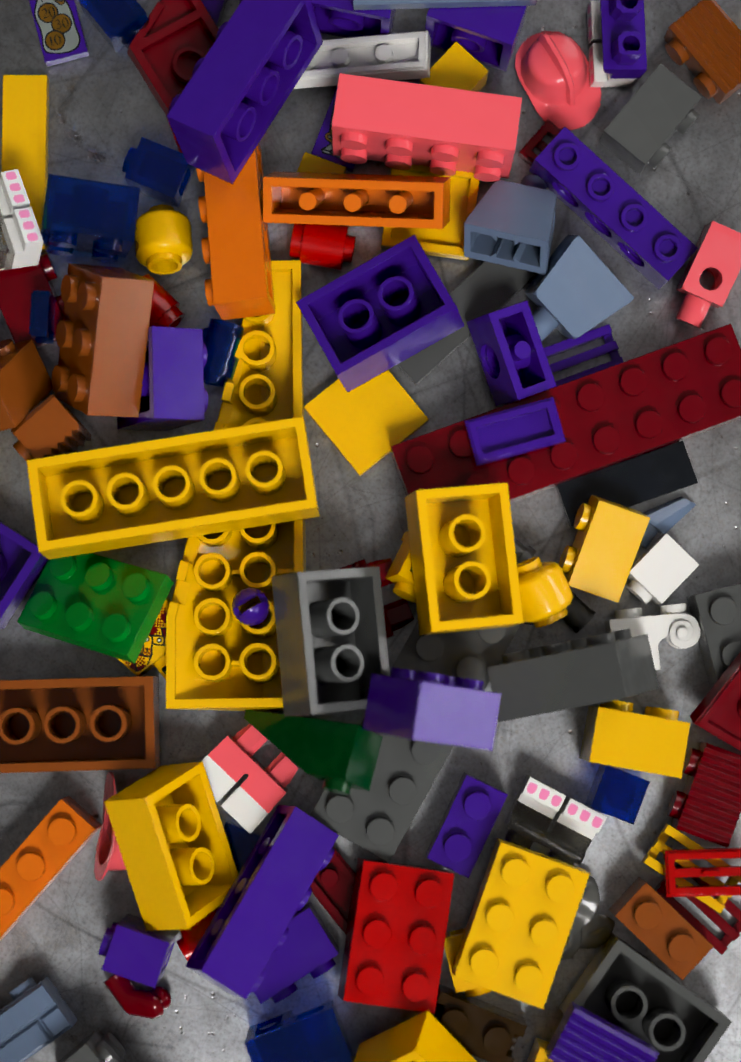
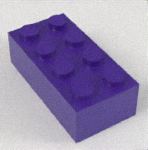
M240 0L239 6L230 20L221 25L217 32L215 43L207 55L198 60L193 69L192 78L182 93L177 94L173 98L166 116L187 164L231 184L234 183L323 43L311 0Z

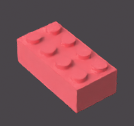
M339 73L332 120L333 155L340 156L341 160L351 164H365L367 160L385 162L387 167L396 170H409L412 165L429 167L431 173L440 176H453L456 174V171L474 173V178L485 182L499 181L500 178L509 179L516 148L522 97Z

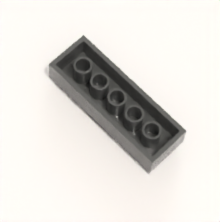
M417 621L392 667L484 681V691L490 681L487 667L499 665L502 655L505 654L521 624L502 628L420 635ZM364 718L360 724L362 727L364 725ZM374 732L382 737L370 791L351 788L350 795H341L323 790L310 816L338 835L390 863L454 745L412 740Z

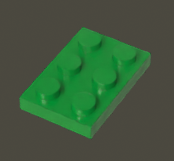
M93 553L50 559L17 622L26 630L135 663L174 582L166 574Z

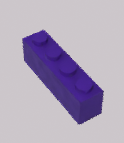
M278 805L188 960L186 967L227 993L247 999L249 994L255 992L263 982L266 974L264 967L272 953L279 950L286 941L289 934L287 926L295 912L301 910L308 902L312 893L310 886L317 873L323 870L331 861L335 851L333 845L339 835L296 806Z

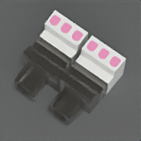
M18 169L0 173V271L39 265L44 242L32 207H29L30 201Z
M526 774L504 822L508 829L503 840L530 849L535 841L548 848L545 855L572 865L574 862L581 865L586 850L596 833H599L607 817Z

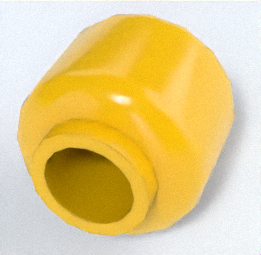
M155 205L148 212L141 214L134 223L136 259L154 274H173L182 269V266L191 259L193 251L191 222L188 217L169 205Z
M539 556L518 563L517 570L523 621L526 623L533 622L534 627L538 628L552 624L568 615L567 607L573 600V593L561 566L553 561L542 563Z

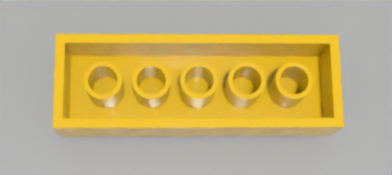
M303 416L26 460L38 551L48 560L320 517Z

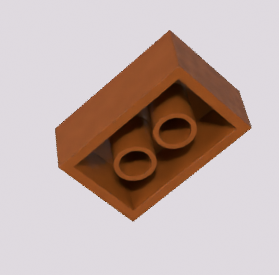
M68 264V274L63 277L61 283V297L64 302L63 320L59 321L56 329V341L60 347L58 365L53 368L51 377L55 397L89 416L139 418L154 288L153 280L120 267Z

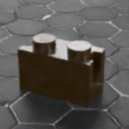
M439 984L435 1014H431L438 1019L440 1010L444 1005L439 1022L468 1053L489 1062H514L513 1052L519 1036H524L527 1028L524 1018L477 998L466 997L462 992L455 993L454 989Z

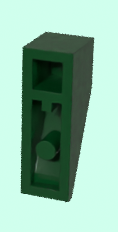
M246 710L244 719L306 774L323 781L322 789L341 795H350L351 788L370 791L382 741L380 735L372 731L363 730V727L357 724Z

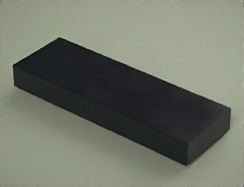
M681 441L563 482L555 487L571 528L574 527V520L582 503L588 504L591 494L626 507H631L695 485L698 481L684 442Z

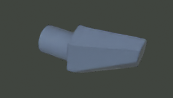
M678 497L643 512L650 517L640 546L647 549L657 533L666 534L696 504L683 497Z

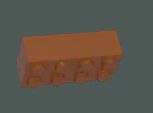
M159 676L0 680V773L154 769L161 766Z

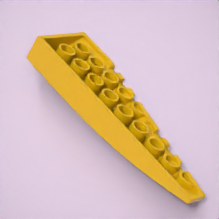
M301 260L271 261L275 314L243 318L239 337L236 339L232 355L233 360L228 380L224 386L221 398L222 404L214 430L302 416L304 418L302 312L296 303L302 299ZM305 519L187 538L182 561L180 560L176 576L177 581L172 601L169 603L166 615V709L284 711L271 577L306 571ZM250 587L261 590L266 595L270 605L267 618L262 623L254 626L244 625L239 622L232 611V601L235 595L240 590ZM257 596L238 607L242 614L249 608L261 603V600Z

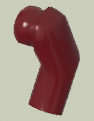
M115 974L104 981V984L119 1005L129 1015L155 1019L162 1016L164 1010L171 1005V996L164 987L157 986L150 992L137 990L130 979Z

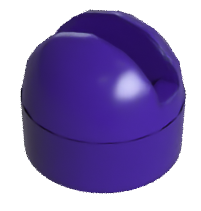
M251 587L242 589L233 598V614L244 625H258L269 614V601L266 595L259 589ZM258 596L261 603L241 614L238 607Z

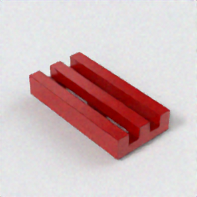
M741 847L662 850L665 897L741 895V884L676 886L675 878L741 876V866L675 868V860L741 858Z

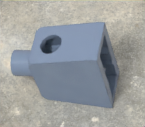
M536 175L524 176L520 184L504 180L495 181L464 223V257L546 275L555 229L557 195L551 190H546V183Z
M567 235L550 256L546 275L538 273L525 291L526 295L538 307L532 315L541 342L556 328L566 338L576 339L634 299L633 295L579 235Z

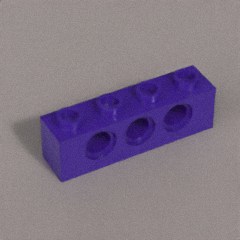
M566 127L535 158L529 172L542 178L549 190L553 191L565 205L658 290L671 279L698 249Z

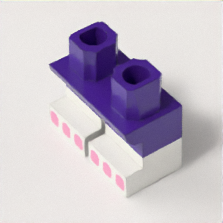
M644 0L590 1L586 6L588 44H592L588 48L590 87H633L647 71Z

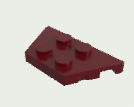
M201 0L158 1L142 29L138 31L127 50L128 55L166 116L173 98L177 94L182 93L192 78L196 63L207 55L216 41L219 29Z

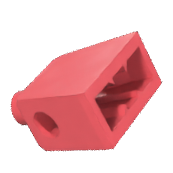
M711 221L704 226L696 244L698 249L690 257L677 287V291L686 296L676 315V319L699 329L710 306L715 308L723 307L741 269V233L715 221ZM703 271H708L714 276L715 281L711 290L705 289L700 284L699 280Z

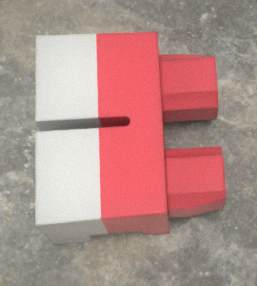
M251 724L238 731L234 736L231 734L226 736L202 760L214 799L217 803L244 774H248V778L229 796L221 807L249 834L256 829L288 792L286 786L291 782L299 769V766L283 752L265 768L253 755L268 739Z

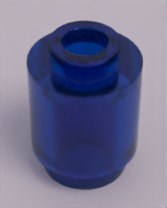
M212 318L209 321L208 328L202 329L203 343L207 347V362L203 368L204 384L223 388L225 381L233 379L239 361L235 357V353L242 339L244 328L231 322Z

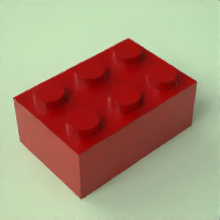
M364 858L357 859L338 988V996L343 1001L419 1012L428 1010L430 1013L435 1014L455 873Z

